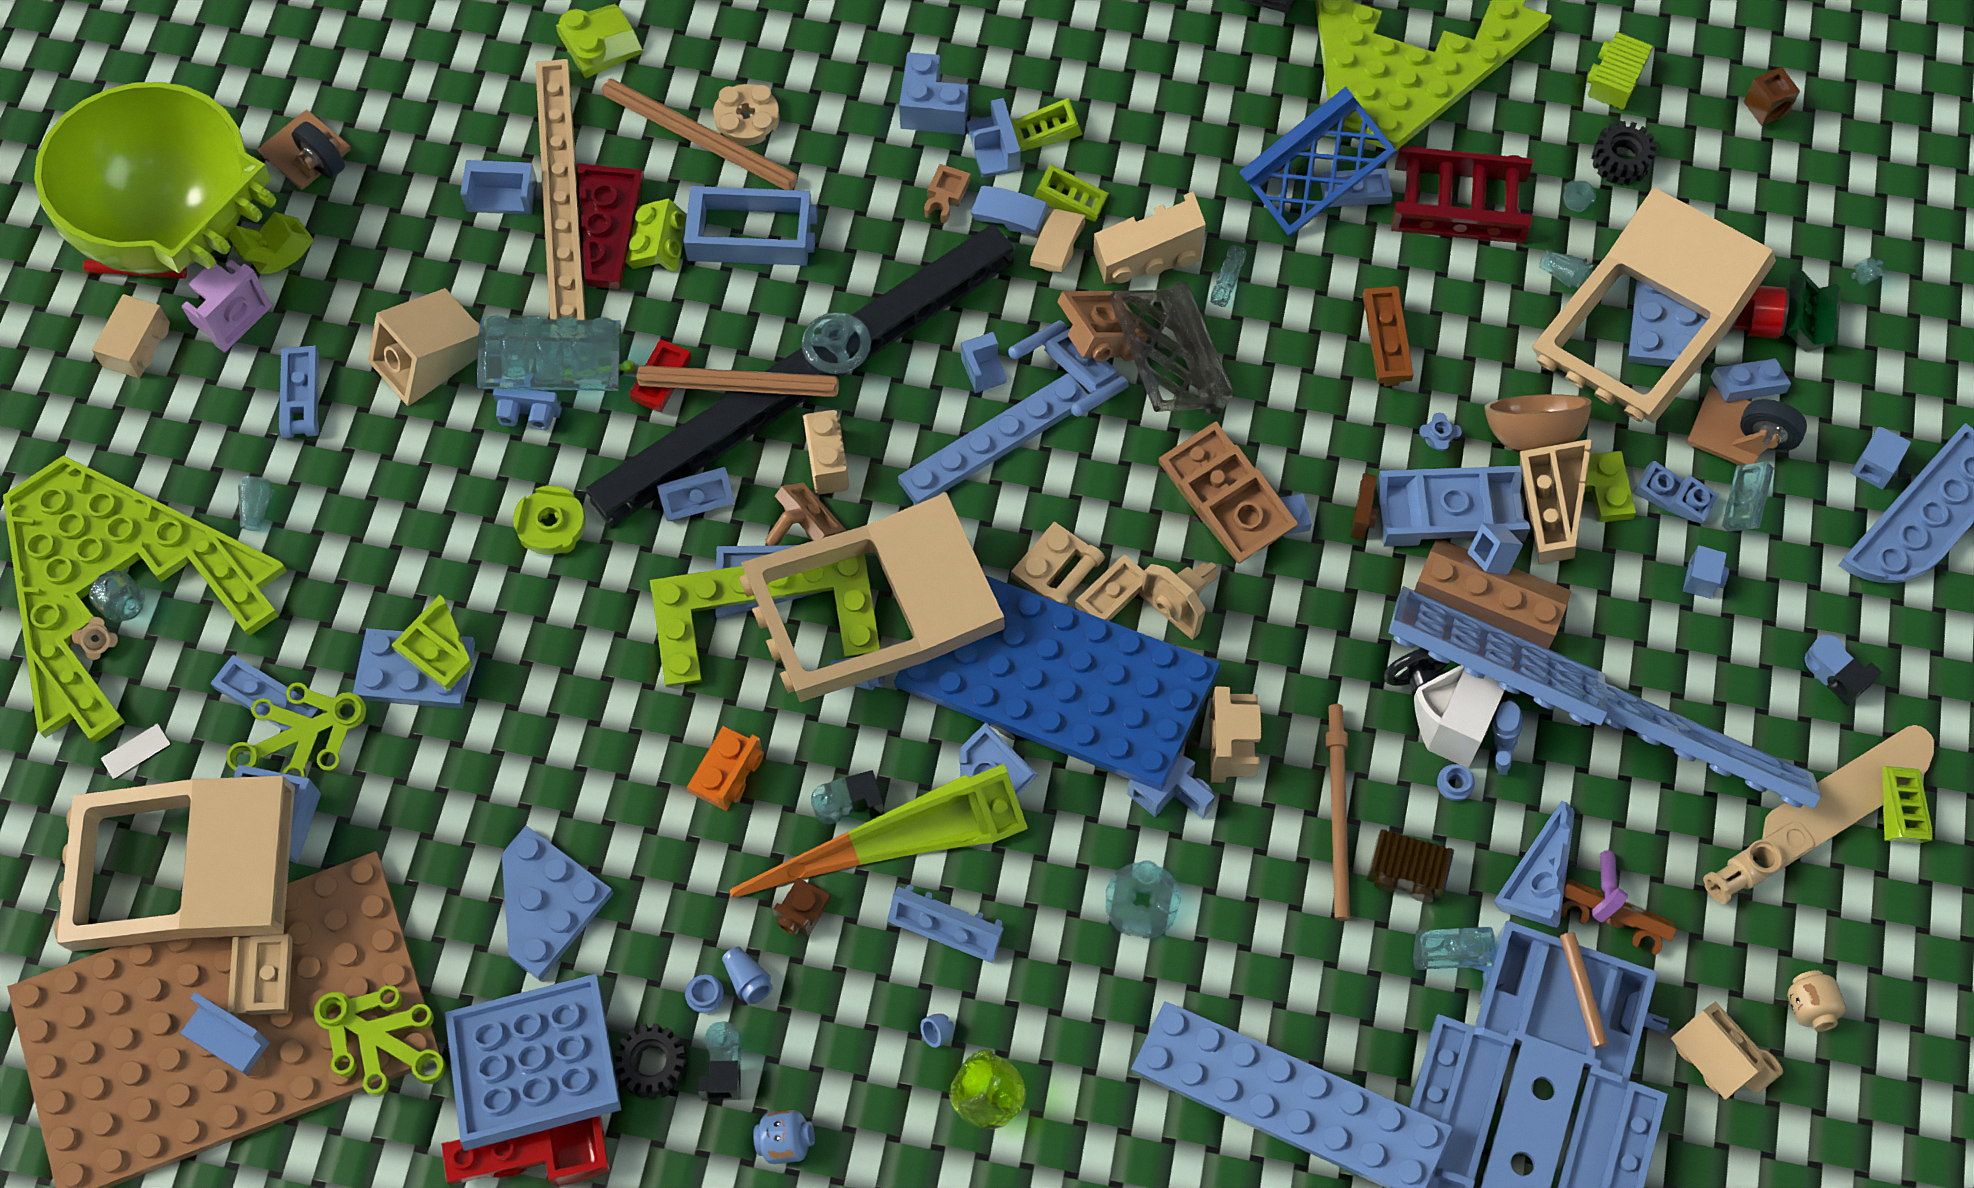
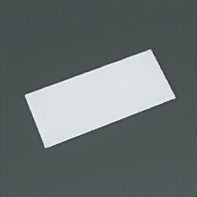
M156 724L103 756L101 760L112 778L115 779L169 746L170 743L159 725Z

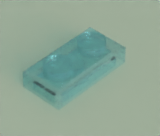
M1492 927L1416 931L1413 952L1415 969L1492 966L1495 941Z

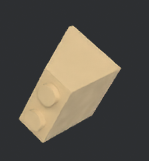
M444 288L378 312L376 314L368 362L408 406L480 357L486 332L467 313L462 304Z

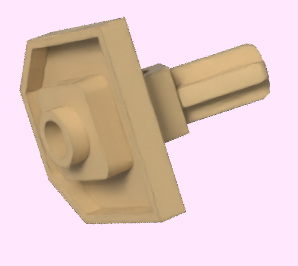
M1212 562L1209 564L1202 563L1194 570L1186 567L1178 574H1174L1167 567L1151 564L1144 571L1140 596L1193 640L1200 634L1206 610L1199 599V595L1206 586L1218 578L1219 574L1215 570L1216 565Z

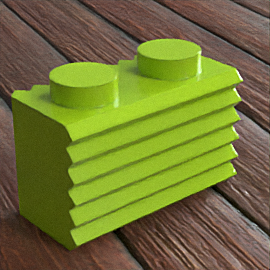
M1619 32L1615 33L1612 41L1605 40L1598 56L1602 62L1600 65L1593 64L1586 82L1591 84L1588 96L1623 110L1648 61L1653 45Z

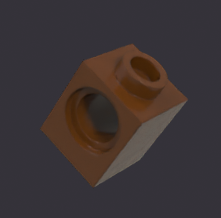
M1779 67L1754 78L1745 97L1744 104L1759 124L1763 126L1788 115L1800 90L1783 67Z

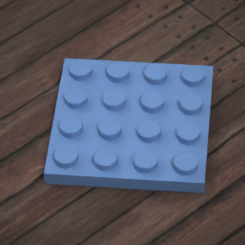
M597 974L445 1012L460 1143L464 1151L621 1110Z

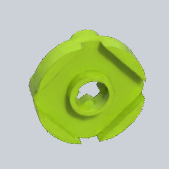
M548 485L535 489L536 493L531 494L527 499L524 496L518 502L513 514V525L521 544L525 548L543 555L571 552L575 548L576 542L583 535L586 525L583 507L574 494L564 487ZM549 514H555V518L558 521L552 526H545L541 522V519H547Z

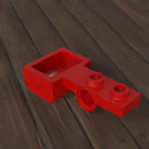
M601 1115L464 1151L460 1139L441 1143L446 1182L449 1185L490 1176L493 1178L511 1177L524 1173L527 1168L546 1164L548 1180L553 1186L596 1178L610 1171Z

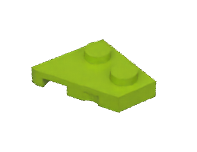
M441 595L392 644L394 651L447 692L473 666L447 603Z

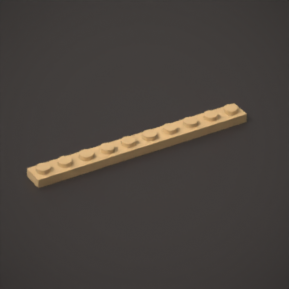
M568 59L535 62L551 341L554 348L588 344L570 66Z

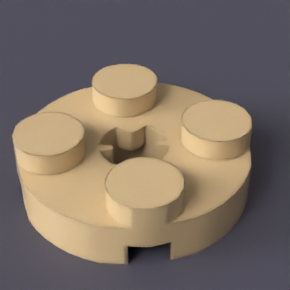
M742 84L734 87H725L719 92V98L714 105L713 116L716 129L720 134L722 132L724 136L742 146H750L766 140V135L772 129L774 132L778 127V104L767 86ZM743 111H751L755 114H750L749 119H743V116L740 113Z

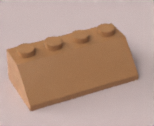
M1436 539L1414 591L1549 649L1568 605L1571 590L1513 567L1508 575L1485 572L1467 553L1468 549L1443 539Z

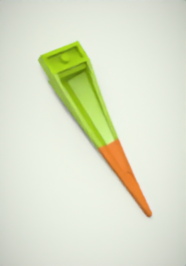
M1001 764L971 777L965 774L733 887L730 890L731 897H739L793 882L797 878L804 879L858 865L938 850L994 843L1028 828L1005 765Z

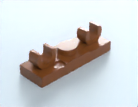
M1398 286L1364 289L1363 299L1377 382L1384 383V387L1398 386L1400 382L1412 381L1414 374Z
M1566 877L1563 895L1566 899L1562 902L1561 916L1565 917L1567 910L1571 906H1578L1582 910L1579 923L1584 925L1589 919V907L1593 909L1605 899V892ZM1626 901L1620 909L1604 921L1618 928H1623L1625 924L1633 928L1635 926L1638 927L1632 936L1633 946L1638 947L1642 937L1650 936L1655 940L1651 949L1654 955H1657L1662 949L1661 937L1672 941L1677 930L1675 921Z

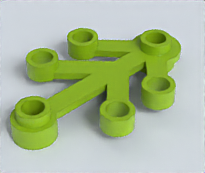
M292 683L286 690V697L291 704L301 706L306 703L326 712L317 717L310 718L275 706L266 698L255 700L251 706V712L257 720H272L292 728L255 745H250L246 742L232 745L226 755L227 763L236 771L238 755L242 752H248L251 758L249 763L244 766L255 768L259 759L298 742L290 764L284 768L282 773L288 774L289 771L297 769L300 771L301 777L306 778L304 769L318 733L333 726L326 749L321 750L317 755V764L324 771H334L340 765L339 752L348 729L358 727L365 719L366 706L364 701L354 693H341L332 698L311 691L302 683ZM295 688L304 689L305 695L301 700L297 701L291 698V693ZM262 703L270 706V712L266 716H259L256 711L257 707ZM346 705H351L355 709L353 716L349 718L341 716V709ZM331 753L335 755V763L329 767L322 764L323 756Z
M386 985L381 987L378 992L351 999L341 992L327 993L316 1003L314 1017L320 1027L329 1031L333 1052L331 1068L339 1077H350L357 1069L356 1059L348 1053L347 1028L359 1037L365 1071L363 1087L371 1096H382L389 1088V1080L381 1070L377 1047L411 1066L413 1074L422 1083L434 1084L442 1079L446 1072V1063L438 1052L430 1049L418 1052L388 1034L389 1032L412 1026L418 1030L429 1028L434 1021V1014L427 1005L416 1004L408 1011L366 1021L356 1014L377 1007H381L385 1011H394L399 1008L402 1003V995L396 987ZM387 993H395L393 1002L389 1004L383 1003V998ZM341 1007V1013L338 1017L329 1018V1012L332 1008ZM420 1011H426V1019L423 1022H415L416 1014ZM350 1059V1065L346 1070H338V1064L341 1060ZM430 1063H436L437 1070L435 1073L426 1075L424 1073L425 1067ZM374 1078H382V1084L378 1089H370V1083Z

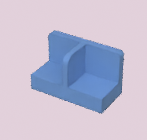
M1004 98L992 100L990 117L967 122V131L983 178L1020 170L1021 151Z

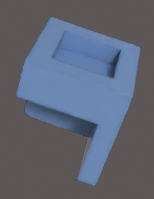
M993 332L961 342V360L975 393L1006 383L1007 377L998 358V342Z
M1878 427L1853 467L1851 474L1883 490L1895 473L1911 442L1883 427Z

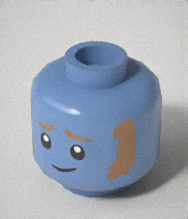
M797 1110L767 1113L761 1119L760 1124H757L754 1128L755 1150L769 1164L802 1161L807 1155L809 1146H813L815 1142L812 1123L806 1122L802 1113Z

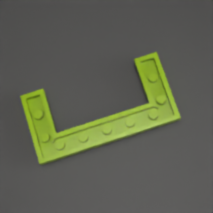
M865 554L768 583L767 588L772 599L834 590L844 657H858L880 650ZM742 566L650 580L666 688L702 682L692 612L756 602L754 595L746 596L739 580L740 576L745 575Z

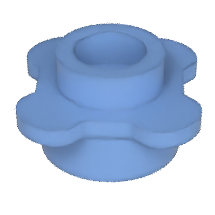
M1435 413L1428 425L1421 426L1419 433L1430 447L1439 451H1445L1453 439H1458L1461 436L1462 430L1460 426L1449 422L1444 413ZM1443 430L1444 433L1440 434L1437 431Z

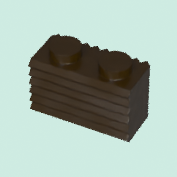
M1381 829L1375 843L1366 880L1374 882V886L1377 889L1385 892H1395L1396 889L1410 892L1411 897L1420 902L1431 903L1433 900L1440 901L1445 892L1455 850Z

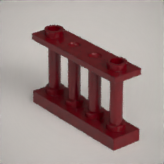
M1401 146L1398 150L1395 170L1406 171L1405 201H1396L1391 220V231L1524 244L1531 226V214L1518 212L1519 182L1527 183L1533 165V158H1523L1518 155L1502 156L1429 149L1419 146ZM1420 173L1439 174L1438 205L1418 203ZM1453 176L1473 178L1471 209L1451 206ZM1486 179L1506 181L1505 212L1485 209Z

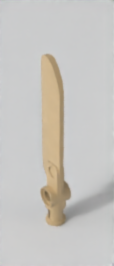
M1917 725L1908 726L1817 782L1821 797L1814 809L1804 804L1801 808L1785 802L1772 810L1765 818L1762 840L1755 841L1747 849L1729 859L1728 866L1717 873L1710 872L1704 876L1705 888L1709 895L1720 904H1726L1731 900V895L1742 888L1751 889L1755 885L1763 883L1773 874L1883 806L1882 767L1892 766L1920 769L1922 777L1928 770L1934 754V739L1931 734L1923 727ZM1896 778L1897 785H1908V778ZM1753 857L1759 858L1764 864V868L1758 866Z

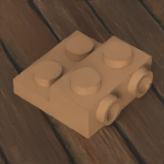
M1062 291L1057 301L1073 324L1067 335L1083 358H1094L1096 362H1104L1110 357H1121L1123 361L1129 362L1140 354L1142 347L1149 337L1117 291Z

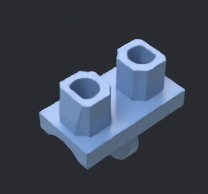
M527 373L524 382L514 381L513 387L495 386L493 397L497 404L496 417L500 425L513 427L517 425L519 413L530 414L528 419L530 427L547 431L553 417L560 418L562 408L558 406L557 394L548 392V385L538 384V377L535 373Z

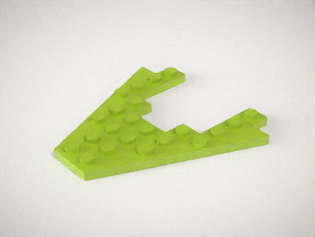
M1315 0L1327 98L1329 100L1346 86L1397 151L1547 29L1552 15L1524 7L1526 0H1491L1475 40L1443 31L1436 51L1432 52L1375 34L1382 14L1380 10L1355 3L1354 0ZM1357 111L1345 119L1343 132L1361 133L1363 119ZM1338 125L1332 131H1337ZM1367 125L1366 134L1375 135ZM1365 139L1366 143L1386 149L1378 140Z
M64 455L3 495L38 731L44 738H47L75 719L86 736L95 744L125 723L69 645L73 643V632L77 629H83L89 624V620L94 617L81 599L103 585L102 582L104 580L112 579L141 558L160 583L191 562L248 637L279 616L260 590L287 572L280 561Z

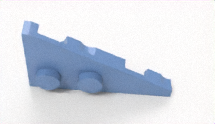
M1560 802L1494 900L1495 905L1500 911L1555 928L1560 924L1575 811L1567 802Z

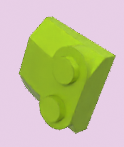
M615 4L589 12L580 9L569 10L560 17L559 24L556 25L560 38L585 79L643 53L633 28L620 7Z

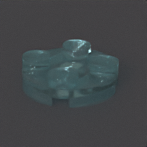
M1149 860L1132 863L1118 870L1112 876L1105 893V908L1110 922L1118 931L1128 936L1132 934L1134 936H1143V938H1154L1165 933L1174 924L1181 904L1180 890L1175 879L1165 869ZM1136 893H1148L1151 896L1149 900L1151 906L1147 909L1143 905L1136 907L1133 904L1136 900Z

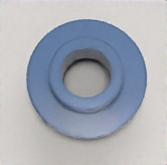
M1458 764L1444 767L1437 778V787L1440 793L1453 801H1461L1468 798L1475 786V779L1471 771L1465 766ZM1449 780H1458L1462 787L1458 789L1451 787Z

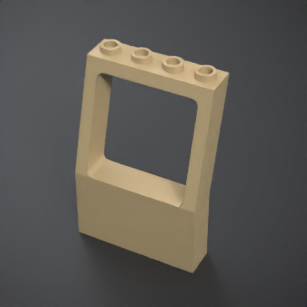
M1653 187L1606 257L1534 343L1532 349L1538 357L1536 361L1552 372L1556 368L1567 374L1565 378L1579 388L1587 385L1596 390L1594 395L1609 405H1612L1614 402L1625 407L1624 412L1634 420L1642 422L1646 419L1654 424L1733 325L1776 262L1774 251ZM1621 275H1629L1708 319L1648 394L1636 392L1561 349Z
M946 492L868 525L741 562L745 575L739 577L741 585L747 597L754 595L758 607L752 609L760 629L768 627L772 637L766 641L774 661L782 660L786 671L780 673L788 694L795 691L799 702L927 662L1005 629L1003 613ZM868 552L876 554L910 628L913 639L814 671H805L801 667L767 588L768 583Z
M284 776L191 779L74 795L72 808L67 812L68 844L64 846L62 854L65 873L64 881H61L58 889L61 909L60 917L56 919L54 925L57 943L73 952L186 938L283 934L295 786ZM190 807L180 910L172 915L88 924L100 821L108 817Z

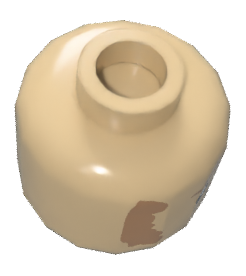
M1819 970L1808 971L1796 976L1792 981L1793 985L1790 986L1787 992V996L1798 1023L1805 1027H1814L1815 1031L1818 1032L1836 1027L1838 1025L1837 1020L1846 1011V1004L1834 977L1823 975L1822 971Z

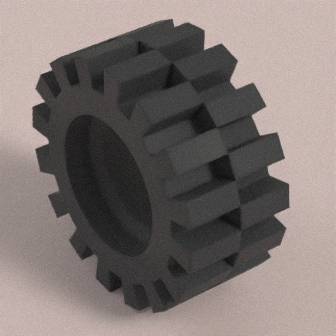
M1620 121L1618 127L1613 122L1609 124L1608 129L1604 128L1601 131L1592 153V159H1594L1592 165L1594 169L1599 168L1597 174L1600 177L1607 174L1606 181L1610 183L1613 178L1618 179L1617 185H1623L1625 180H1627L1628 185L1634 184L1636 179L1638 182L1643 180L1644 176L1648 174L1657 153V144L1652 142L1654 136L1652 133L1645 135L1647 128L1644 126L1638 130L1635 128L1637 123L1631 122L1628 127L1626 126V121ZM1612 148H1627L1636 155V158H1620L1612 151Z
M654 1023L652 1028H648L647 1024L639 1025L641 1030L635 1032L634 1029H631L627 1032L629 1037L626 1040L622 1037L620 1040V1050L615 1051V1058L617 1060V1063H614L615 1069L621 1082L630 1093L634 1092L637 1097L642 1099L644 1096H648L649 1100H657L656 1095L660 1094L664 1098L669 1095L668 1091L673 1088L676 1091L679 1088L678 1082L680 1079H685V1067H688L686 1051L679 1037L674 1035L671 1029L667 1027L662 1029L660 1024ZM648 1048H658L666 1055L664 1068L658 1074L651 1076L639 1072L637 1069L638 1056Z

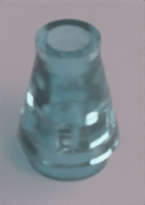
M1549 249L1543 254L1539 264V268L1550 273L1570 289H1579L1593 271V265L1587 263V258L1557 253Z
M253 476L242 478V484L238 485L240 528L250 531L261 530L264 516L274 492L271 489V481Z

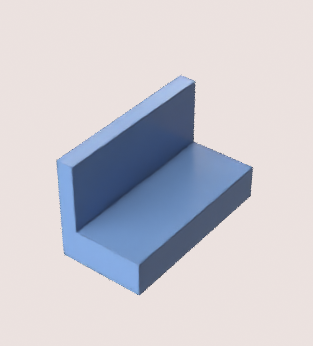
M194 992L190 999L199 1008L180 1034L247 1076L270 1042L251 1026Z

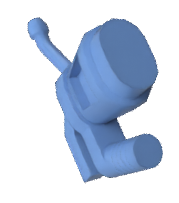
M1512 698L1498 706L1492 720L1494 745L1497 749L1496 768L1499 775H1507L1511 767L1512 752L1517 747L1518 737L1523 725L1522 712Z

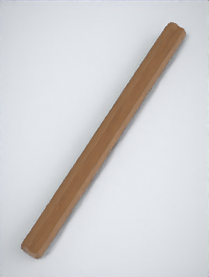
M612 78L603 84L602 91L605 97L782 189L792 190L797 184V174L638 91Z

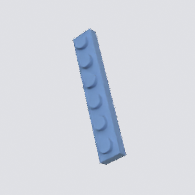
M1067 373L898 476V483L915 505L936 497L1073 414L1071 411L1072 405L1088 395L1075 378Z

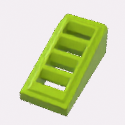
M1069 98L1011 121L1020 151L1070 140L1083 135ZM1066 118L1067 122L1061 124L1059 119ZM1053 121L1055 127L1049 129L1047 122ZM1040 124L1042 132L1036 134L1034 126ZM1022 128L1028 129L1029 138L1024 139L1021 131Z
M1049 164L1033 197L1047 202L1051 208L1083 214L1085 219L1096 222L1109 193ZM1050 185L1056 186V189L1050 188ZM1063 189L1069 191L1067 196L1062 194ZM1076 193L1082 195L1079 202L1074 200ZM1089 197L1095 199L1091 208L1085 205Z
M1892 766L1882 767L1885 841L1917 844L1932 841V826L1920 769ZM1896 778H1908V785H1897ZM1899 792L1909 793V799H1900ZM1902 807H1909V813H1903ZM1905 821H1910V828L1906 827Z

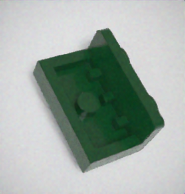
M1804 271L1790 274V286L1787 289L1789 291V306L1785 326L1786 334L1805 352L1837 344L1841 302L1840 286L1834 284L1819 288Z

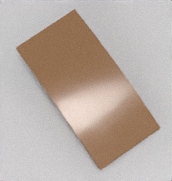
M1217 421L1159 457V464L1238 564L1298 526L1297 521L1261 471L1252 466L1239 446L1231 442Z

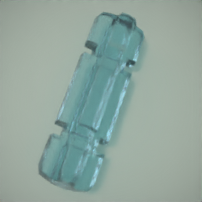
M1235 245L1229 247L1226 260H1224L1216 280V286H1214L1211 293L1210 301L1212 304L1220 307L1228 305L1231 297L1230 294L1233 292L1241 271L1240 268L1243 266L1246 258V250L1244 248H1239Z

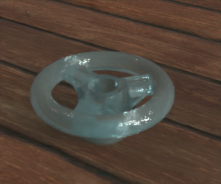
M841 312L827 313L819 316L807 326L802 337V350L808 362L818 370L835 374L848 372L858 367L866 359L871 345L869 331L863 322L855 316ZM821 328V334H815ZM857 331L860 337V348L849 359L845 348L849 337ZM812 346L827 347L830 352L835 353L839 363H830L820 359L815 354Z

